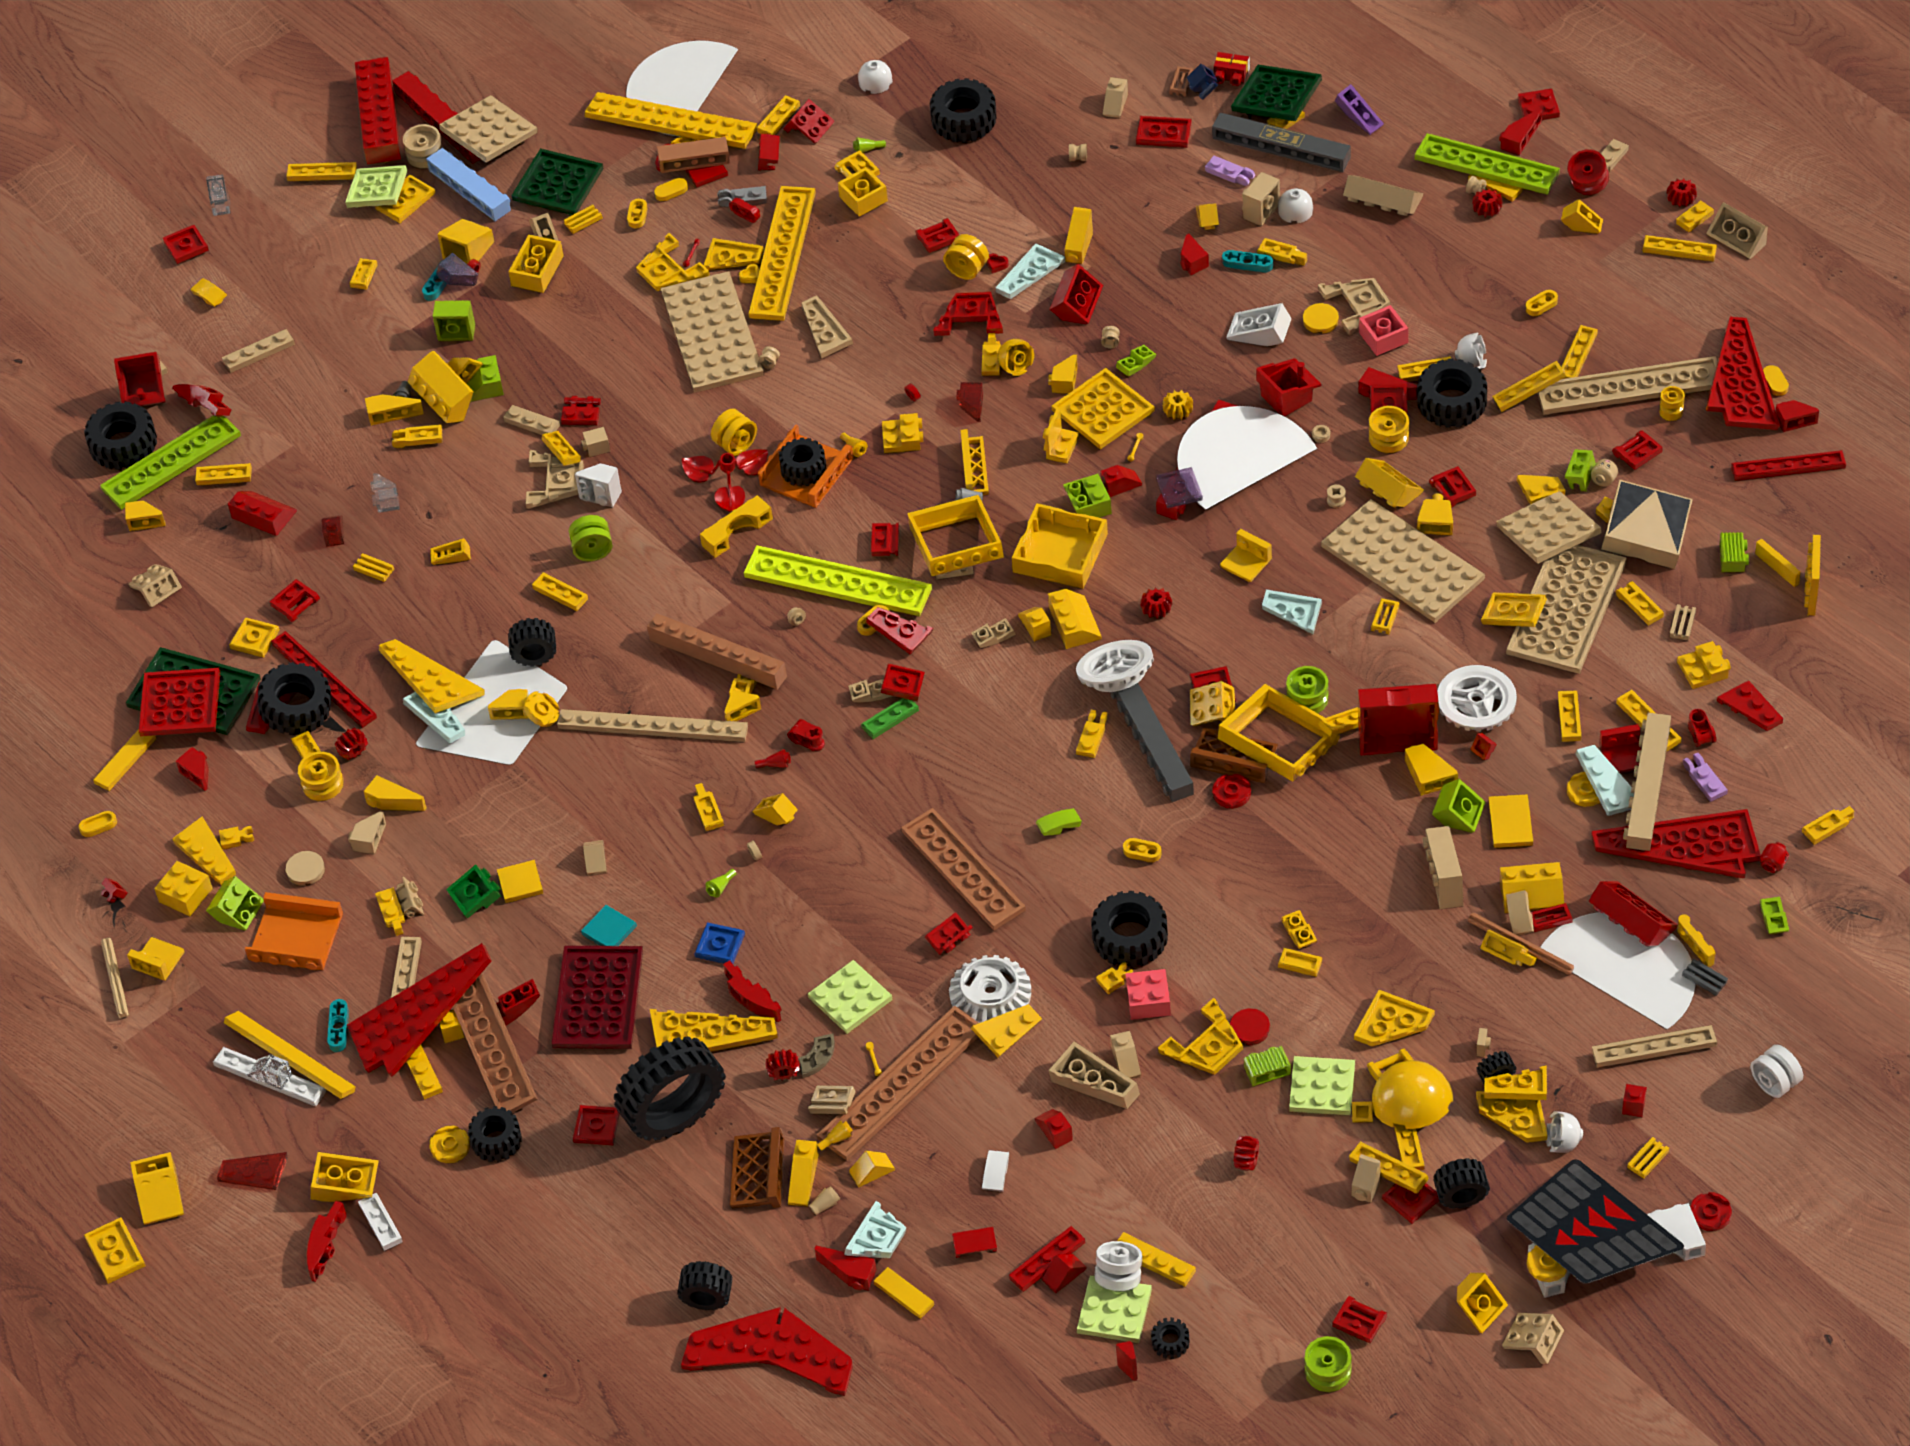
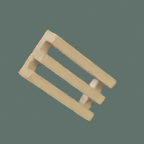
M1677 604L1670 631L1671 638L1689 641L1696 607L1688 609L1689 606L1682 608L1681 605ZM1680 613H1683V614H1682V618H1681V622H1680V626H1679V630H1678V634H1676V633H1675V630H1676V626H1677L1679 614H1680ZM1690 614L1686 634L1682 635L1686 616Z

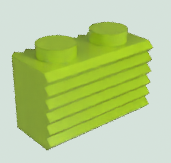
M1742 532L1720 533L1721 572H1745V565H1749V555L1745 554L1748 547L1747 539L1743 538Z
M1282 1046L1271 1047L1260 1053H1251L1244 1058V1069L1252 1086L1291 1075V1065Z

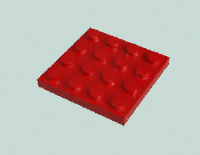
M219 668L144 673L139 722L140 737L215 732L220 683Z

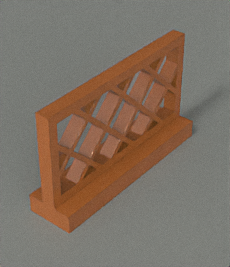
M1203 728L1195 748L1191 750L1190 767L1231 776L1238 774L1247 780L1265 783L1269 770L1267 764L1257 762L1240 751L1232 753L1231 749L1234 748L1218 739L1217 730ZM1208 735L1215 737V739L1208 741L1205 737ZM1249 738L1264 748L1271 749V752L1276 754L1278 744ZM1218 743L1222 746V747L1217 748V749H1214V748L1212 747V745H1215V744H1218Z
M780 1127L771 1128V1132L734 1136L730 1207L732 1209L769 1204L773 1208L781 1207L785 1137ZM769 1139V1143L764 1148L758 1145L762 1140ZM740 1142L750 1143L743 1151L739 1148ZM755 1147L760 1152L751 1158L747 1154ZM765 1155L768 1157V1160L761 1166L757 1161ZM745 1157L749 1162L741 1168L738 1162ZM755 1165L759 1169L751 1176L746 1171ZM764 1172L767 1174V1178L760 1183L756 1178ZM744 1174L748 1179L740 1185L737 1183V1180ZM754 1182L758 1186L750 1193L746 1188ZM763 1189L766 1192V1198L757 1199L755 1196ZM742 1191L747 1195L743 1201H736V1197Z

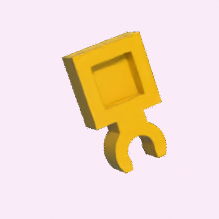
M238 826L219 830L222 849L241 846V841L253 842V834L247 835L253 833L252 826H246L242 830H239Z
M1125 962L1120 964L1116 971L1111 967L1098 975L1096 982L1107 994H1110L1124 985L1125 973H1133V970L1125 972L1124 970L1127 969V963Z

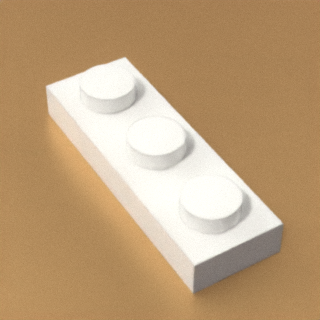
M374 1193L372 1198H364L358 1201L362 1212L384 1251L403 1242L377 1193Z

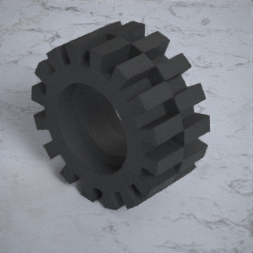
M1506 1051L1494 1052L1492 1056L1490 1054L1487 1055L1488 1058H1483L1482 1062H1479L1478 1067H1476L1483 1084L1485 1078L1507 1073L1513 1075L1517 1069L1509 1053Z
M1170 1317V1321H1167V1318H1163V1323L1159 1320L1157 1326L1154 1325L1153 1331H1151L1154 1352L1157 1351L1159 1356L1163 1353V1358L1167 1359V1355H1170V1359H1174V1355H1177L1179 1358L1181 1357V1352L1185 1354L1186 1348H1189L1190 1343L1189 1329L1186 1328V1324L1184 1322L1181 1324L1180 1319L1174 1322L1172 1317ZM1169 1333L1176 1334L1179 1337L1174 1343H1166L1162 1338Z

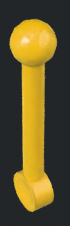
M1142 433L1136 434L1137 440L1131 454L1127 457L1130 462L1134 461V454L1139 442L1144 438Z
M867 1042L866 1049L871 1055L875 1068L874 1074L875 1076H880L882 1071L878 1067L873 1052L874 1045L872 1042Z

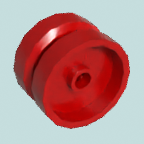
M1585 149L1578 151L1569 160L1567 170L1572 187L1578 193L1594 195L1605 189L1609 182V172L1605 158L1600 152Z

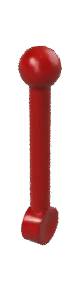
M695 239L687 260L683 262L684 267L690 265L689 261L696 247L699 246L700 239Z

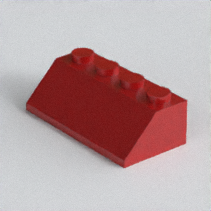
M1600 881L1588 901L1594 905L1593 908L1596 911L1608 915V919L1611 922L1622 925L1626 933L1637 936L1639 942L1647 947L1658 946L1678 927V924L1618 881Z

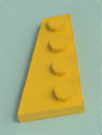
M203 816L172 838L173 843L220 885L236 875L235 869Z

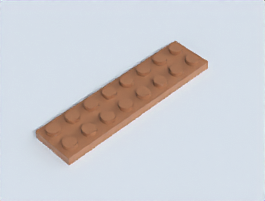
M934 808L901 827L902 833L994 931L1026 911V906Z
M481 973L453 1006V1009L495 1106L498 1109L504 1107L506 1111L510 1110L514 1113L538 1099L485 977Z

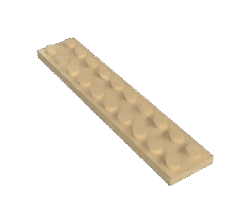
M1713 356L1561 379L1539 391L1537 395L1543 415L1659 398L1661 391L1668 386L1679 387L1684 391V394L1711 389L1717 358Z

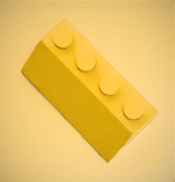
M431 351L412 367L408 383L446 423L464 421L474 391L435 351Z

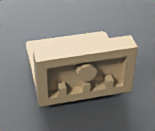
M157 564L150 566L144 574L133 577L132 581L128 584L131 588L141 591L150 607L155 606L182 588L172 569Z
M1518 1313L1502 1346L1504 1349L1531 1350L1541 1364H1548L1564 1329L1553 1314Z

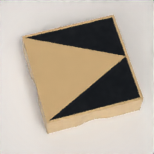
M1619 480L1601 550L1640 558L1650 563L1675 569L1693 499Z

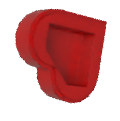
M994 253L989 254L986 262L992 274L1005 270L1009 266L1007 257L998 256Z

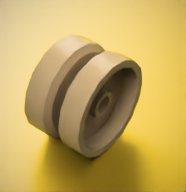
M431 125L413 126L403 135L406 159L409 164L417 168H428L426 158L443 148L438 129Z

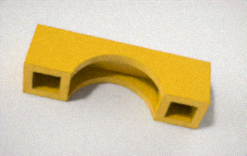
M758 495L748 500L745 504L700 533L702 547L715 558L730 549L728 539L735 530L742 527L759 529L773 520L771 507Z

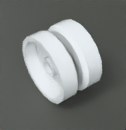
M1774 1044L1764 1052V1055H1760L1751 1062L1750 1069L1755 1081L1768 1095L1774 1098H1780L1790 1088H1793L1803 1080V1071L1798 1060L1781 1045Z
M1111 1241L1099 1246L1096 1251L1095 1281L1100 1286L1114 1291H1126L1138 1286L1141 1280V1250L1131 1243L1122 1241Z

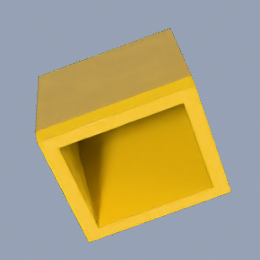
M465 219L457 221L437 234L442 258L452 260L454 263L464 267L472 259L479 261L494 243L492 229Z

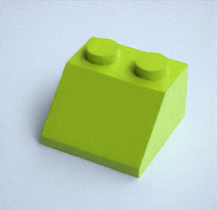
M496 355L478 358L476 361L482 362L483 365L467 383L474 391L470 402L504 395Z
M1457 779L1442 786L1432 815L1444 826L1473 833L1477 827L1485 801L1461 779Z

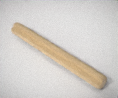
M111 938L102 939L101 944L117 1015L122 1019L128 1017L129 1013Z

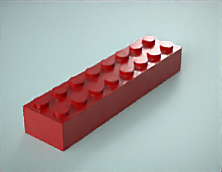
M380 57L355 62L363 149L367 165L400 160L401 153L389 58Z

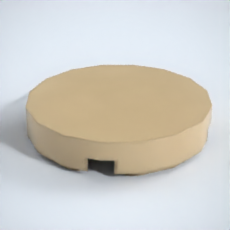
M312 851L296 853L286 863L288 879L299 886L316 883L325 872L322 857Z

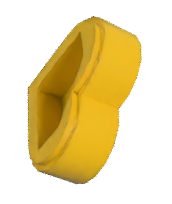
M755 264L748 265L746 269L739 272V281L742 283H756L759 267Z

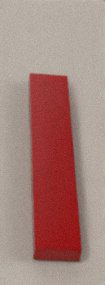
M1843 450L1731 463L1735 481L1846 468Z

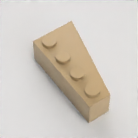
M1449 826L1425 829L1426 837L1422 838L1423 847L1427 849L1426 858L1427 861H1430L1429 869L1430 874H1432L1433 885L1436 889L1439 908L1463 906L1462 873Z
M1073 1042L1049 1069L1050 1078L1053 1083L1128 1109L1140 1095L1135 1081L1076 1042Z

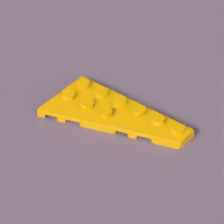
M396 639L379 645L381 654L434 713L485 695V689Z
M650 1009L657 1047L661 1046L662 1042H672L674 1038L679 1037L683 1040L684 1037H690L691 1039L697 1038L700 1042L703 1041L710 1052L778 1039L775 1020L771 1017L750 1016L749 1018H739L737 1015L725 1017L714 1013L687 1012L683 1014L675 1013L672 1010L657 1012V1009Z

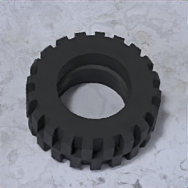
M964 78V80L955 79L952 82L948 81L944 86L938 87L930 99L931 122L934 130L940 136H943L944 139H951L953 142L962 141V143H967V141L971 140L973 142L979 137L980 139L984 137L986 133L988 134L992 130L997 119L995 96L992 90L984 83H979L978 80L974 79L972 81L969 78ZM961 108L973 109L972 111L965 113L953 112Z
M1448 359V361L1440 360L1437 364L1429 365L1419 376L1417 406L1420 409V413L1431 423L1435 422V425L1440 427L1444 425L1446 428H1451V426L1459 428L1464 424L1466 426L1471 424L1472 420L1476 421L1484 413L1487 405L1486 377L1472 363H1465L1461 359H1458V361ZM1454 389L1465 394L1458 397H1446L1439 393L1444 390Z
M115 402L113 405L107 404L105 408H99L96 414L93 413L85 425L84 435L93 460L101 466L105 465L109 469L122 470V468H129L153 453L154 447L157 444V435L150 414L145 408L135 403L133 405L130 402ZM132 432L129 436L122 439H110L117 433Z
M290 662L288 665L281 664L278 665V668L269 670L268 674H265L259 683V714L262 716L265 724L269 723V727L273 730L277 729L279 733L295 735L296 733L302 734L306 731L312 732L316 730V726L320 727L329 716L331 688L324 674L319 670L315 671V667L305 666V663L294 664V662ZM296 692L306 695L310 700L301 705H289L283 703L278 698L284 694Z
M1123 891L1117 892V895H1110L1106 898V901H1101L1098 904V908L1093 912L1091 927L1094 948L1096 952L1100 953V957L1104 960L1108 959V963L1120 965L1126 962L1127 966L1135 968L1140 964L1142 966L1148 964L1149 960L1154 961L1157 958V954L1160 955L1164 951V946H1166L1168 941L1167 915L1165 910H1163V906L1158 901L1156 902L1152 896L1149 895L1147 897L1145 893L1139 892L1138 894L1134 893V891H1128V893H1123ZM1126 922H1135L1146 927L1145 931L1135 936H1122L1113 931L1115 927Z

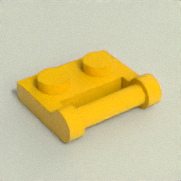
M860 150L837 162L834 167L837 172L842 173L846 178L852 175L846 168L847 166H850L855 172L867 167L875 176L880 175V170Z

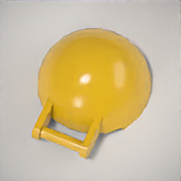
M1405 1048L1399 1050V1053L1378 1062L1367 1063L1370 1074L1376 1080L1372 1093L1373 1112L1382 1123L1390 1127H1394V1124L1405 1125L1406 1129H1416L1439 1121L1449 1112L1448 1106L1453 1102V1092L1446 1077L1430 1064L1414 1060ZM1390 1066L1383 1074L1381 1073L1380 1069Z

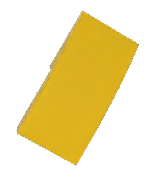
M204 278L190 289L194 295L203 298L207 304L213 307L222 303L223 299L227 296L223 290Z
M1300 910L1282 916L1281 921L1298 949L1317 942L1310 925L1306 923Z

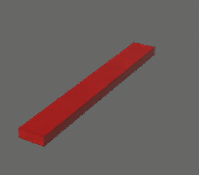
M284 631L271 640L272 646L290 662H294V664L305 663V666L309 667L310 665L315 667V671L319 670L322 672L331 688V700L361 728H364L377 718L376 713L289 633Z

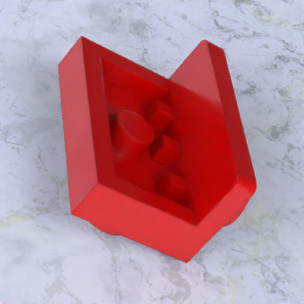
M955 912L929 932L925 938L939 955L943 952L948 954L956 947L955 943L957 941L963 942L971 935L969 932L973 927L971 924L967 926Z

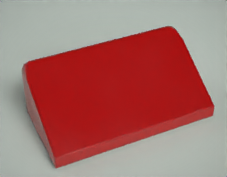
M1131 1341L1117 1343L1118 1367L1133 1381H1137V1362L1133 1343Z

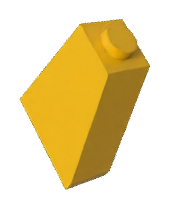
M1074 207L1064 249L1065 262L1083 264L1093 235L1091 209Z
M1420 744L1405 749L1406 765L1421 796L1439 791L1444 784L1458 779L1457 770L1426 745Z

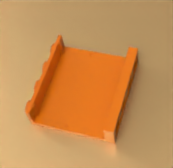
M796 424L792 430L788 431L783 442L778 444L776 451L773 455L769 456L766 464L759 469V484L762 487L816 508L854 459L852 446L845 444L842 450L839 451L818 442V444L822 445L825 452V472L815 484H809L810 486L802 485L800 487L797 484L791 485L790 482H786L785 478L782 477L779 452L783 446H786L788 441L792 442L793 439L798 440L804 437L799 434V427Z
M265 892L263 900L266 909L252 947H245L248 960L270 963L272 965H287L293 968L301 967L310 970H324L343 915L340 902Z

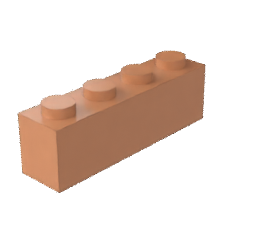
M726 137L657 146L661 173L730 164Z

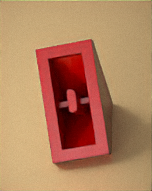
M1074 1254L1056 1255L1043 1275L1042 1281L1053 1292L1057 1293L1083 1273L1087 1267Z

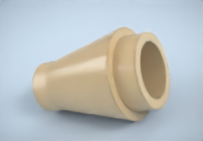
M831 1186L827 1189L824 1188L812 1204L809 1205V1208L815 1215H818L837 1205L840 1197Z

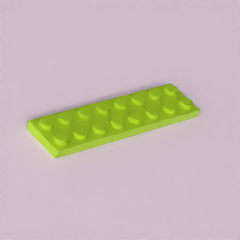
M1428 133L1417 149L1414 160L1548 195L1560 173V168Z
M213 415L100 485L101 490L122 510L125 508V503L134 502L239 438L241 433L224 415L221 417Z

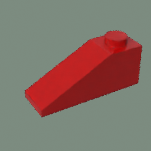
M1539 108L1508 125L1499 137L1501 150L1520 156L1542 123V109Z
M1370 367L1367 368L1358 381V394L1370 398V385L1407 384V400L1417 399L1416 384Z
M815 1246L817 1261L848 1286L856 1290L863 1289L869 1291L877 1271L875 1259L844 1255L845 1252Z

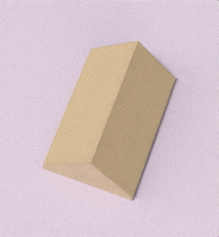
M1723 202L1706 234L1751 259L1766 245L1768 227Z

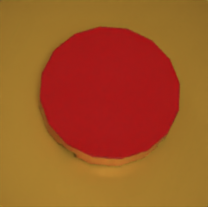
M1227 774L1215 781L1212 795L1220 806L1234 809L1245 805L1249 801L1251 786L1245 777L1238 774H1233V776H1228Z
M1247 1008L1240 1010L1233 1015L1230 1021V1026L1234 1029L1239 1040L1242 1043H1246V1045L1261 1043L1270 1032L1268 1017L1258 1009Z
M1715 1192L1697 1195L1690 1205L1698 1227L1706 1231L1723 1229L1729 1224L1732 1217V1209L1728 1199Z

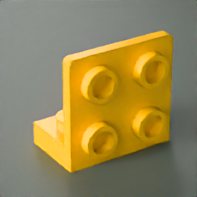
M1056 409L1054 415L1050 416L1049 426L1043 432L1046 459L1067 464L1079 439V432L1062 429L1061 412L1059 409Z
M1240 529L1236 533L1237 546L1220 563V567L1248 582H1252L1272 559V544Z
M1223 681L1190 690V720L1192 726L1216 720L1223 722L1235 711L1234 687Z
M151 937L142 951L131 949L127 956L132 969L165 981L185 951L181 947Z

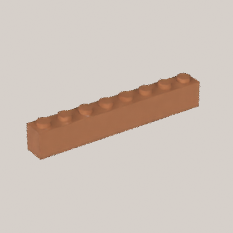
M656 613L647 625L650 641L732 673L740 674L745 678L755 680L776 690L779 689L787 678L783 661Z

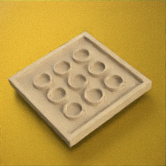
M491 95L439 124L442 132L484 162H488L537 133L536 126Z
M1560 491L1496 521L1497 527L1537 564L1601 534V527Z

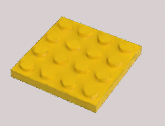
M1104 368L1051 406L1054 413L1056 409H1059L1061 418L1100 450L1155 412V407L1107 368Z

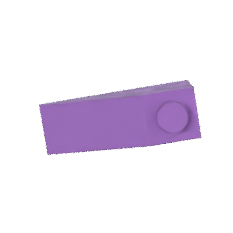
M1351 84L1337 95L1335 99L1337 105L1369 135L1384 125Z

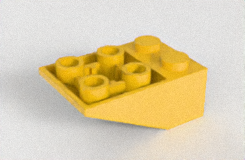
M171 1152L130 1162L144 1225L184 1215L176 1167Z

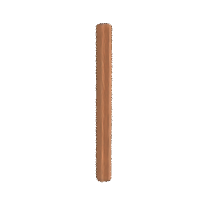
M1471 913L1468 918L1469 923L1486 932L1487 930L1494 931L1525 946V948L1529 949L1528 954L1563 973L1570 975L1573 972L1574 965L1480 915Z

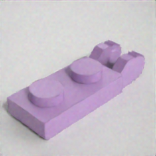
M1213 156L1205 166L1206 172L1243 186H1247L1250 183L1249 179L1255 177L1253 170Z
M1699 753L1693 754L1694 761L1698 766L1694 768L1689 758L1682 760L1683 765L1689 772V776L1710 802L1727 794L1728 790L1708 764L1704 762L1703 757Z

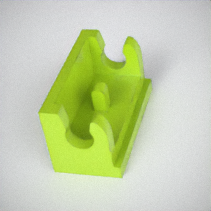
M1574 450L1565 474V479L1568 480L1571 489H1574V483H1577L1581 491H1587L1591 480V471L1596 464L1592 450Z

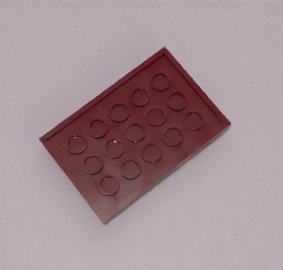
M564 946L551 1043L552 1048L632 1049L643 946Z

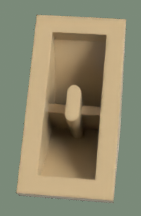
M604 841L584 842L583 850L587 876L607 873Z

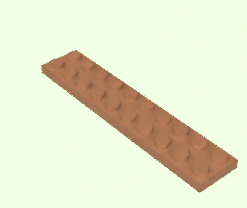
M952 1007L851 1102L850 1107L847 1108V1114H838L817 1134V1139L821 1142L828 1137L827 1135L840 1120L842 1123L847 1121L853 1130L850 1133L852 1137L834 1144L832 1143L828 1148L848 1161L978 1038L971 1027L979 1023L958 1007Z

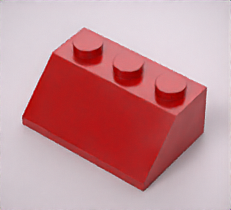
M1076 264L1064 271L1049 310L1063 321L1087 325L1104 285L1080 264Z
M238 491L228 503L232 519L274 536L281 532L297 512V509L253 491Z

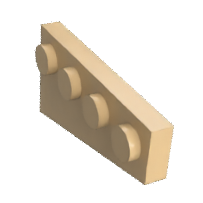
M817 295L802 302V309L821 358L853 344L852 338Z

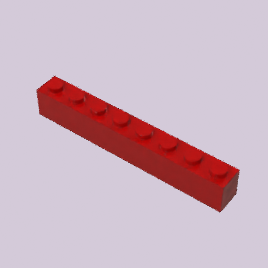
M410 71L392 80L394 92L429 125L438 129L440 135L472 164L480 160L479 157L440 130L439 124L458 114L455 110L452 111L446 102L441 101L436 93L430 91L429 87L423 84Z

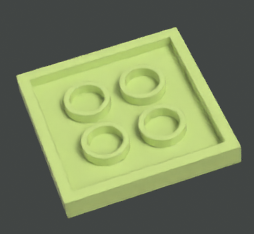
M406 165L357 169L345 202L347 208L397 204L407 174Z
M854 960L808 993V998L846 1034L893 1000L892 995Z
M1294 1056L1289 1112L1351 1115L1355 1060Z
M1090 1276L1077 1326V1333L1139 1343L1152 1285L1139 1283L1138 1286L1130 1290L1114 1291L1100 1286L1095 1281V1276Z

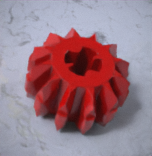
M1676 178V181H1671L1667 188L1668 201L1672 202V205H1679V208L1681 205L1687 207L1688 204H1693L1697 197L1696 185L1691 180L1686 181L1684 178L1683 180Z
M1490 188L1476 192L1472 199L1474 212H1477L1478 216L1484 215L1485 218L1487 215L1493 217L1494 214H1499L1503 203L1501 194H1498L1496 190L1491 191Z
M1156 587L1154 590L1148 589L1147 593H1143L1140 601L1143 613L1148 614L1149 618L1155 616L1157 619L1160 615L1165 617L1166 613H1170L1173 605L1169 592H1165L1164 588L1158 590Z
M355 727L351 730L347 729L345 733H342L337 738L334 744L338 754L347 760H350L352 757L355 759L357 755H361V752L366 750L368 745L366 735Z
M784 1049L781 1051L775 1050L774 1053L768 1054L765 1066L769 1077H773L774 1080L781 1079L783 1081L784 1079L790 1080L791 1076H797V1072L800 1071V1063L797 1054L792 1053L791 1049L787 1051Z
M1239 1136L1234 1147V1166L1240 1170L1253 1171L1257 1165L1259 1141L1251 1136Z

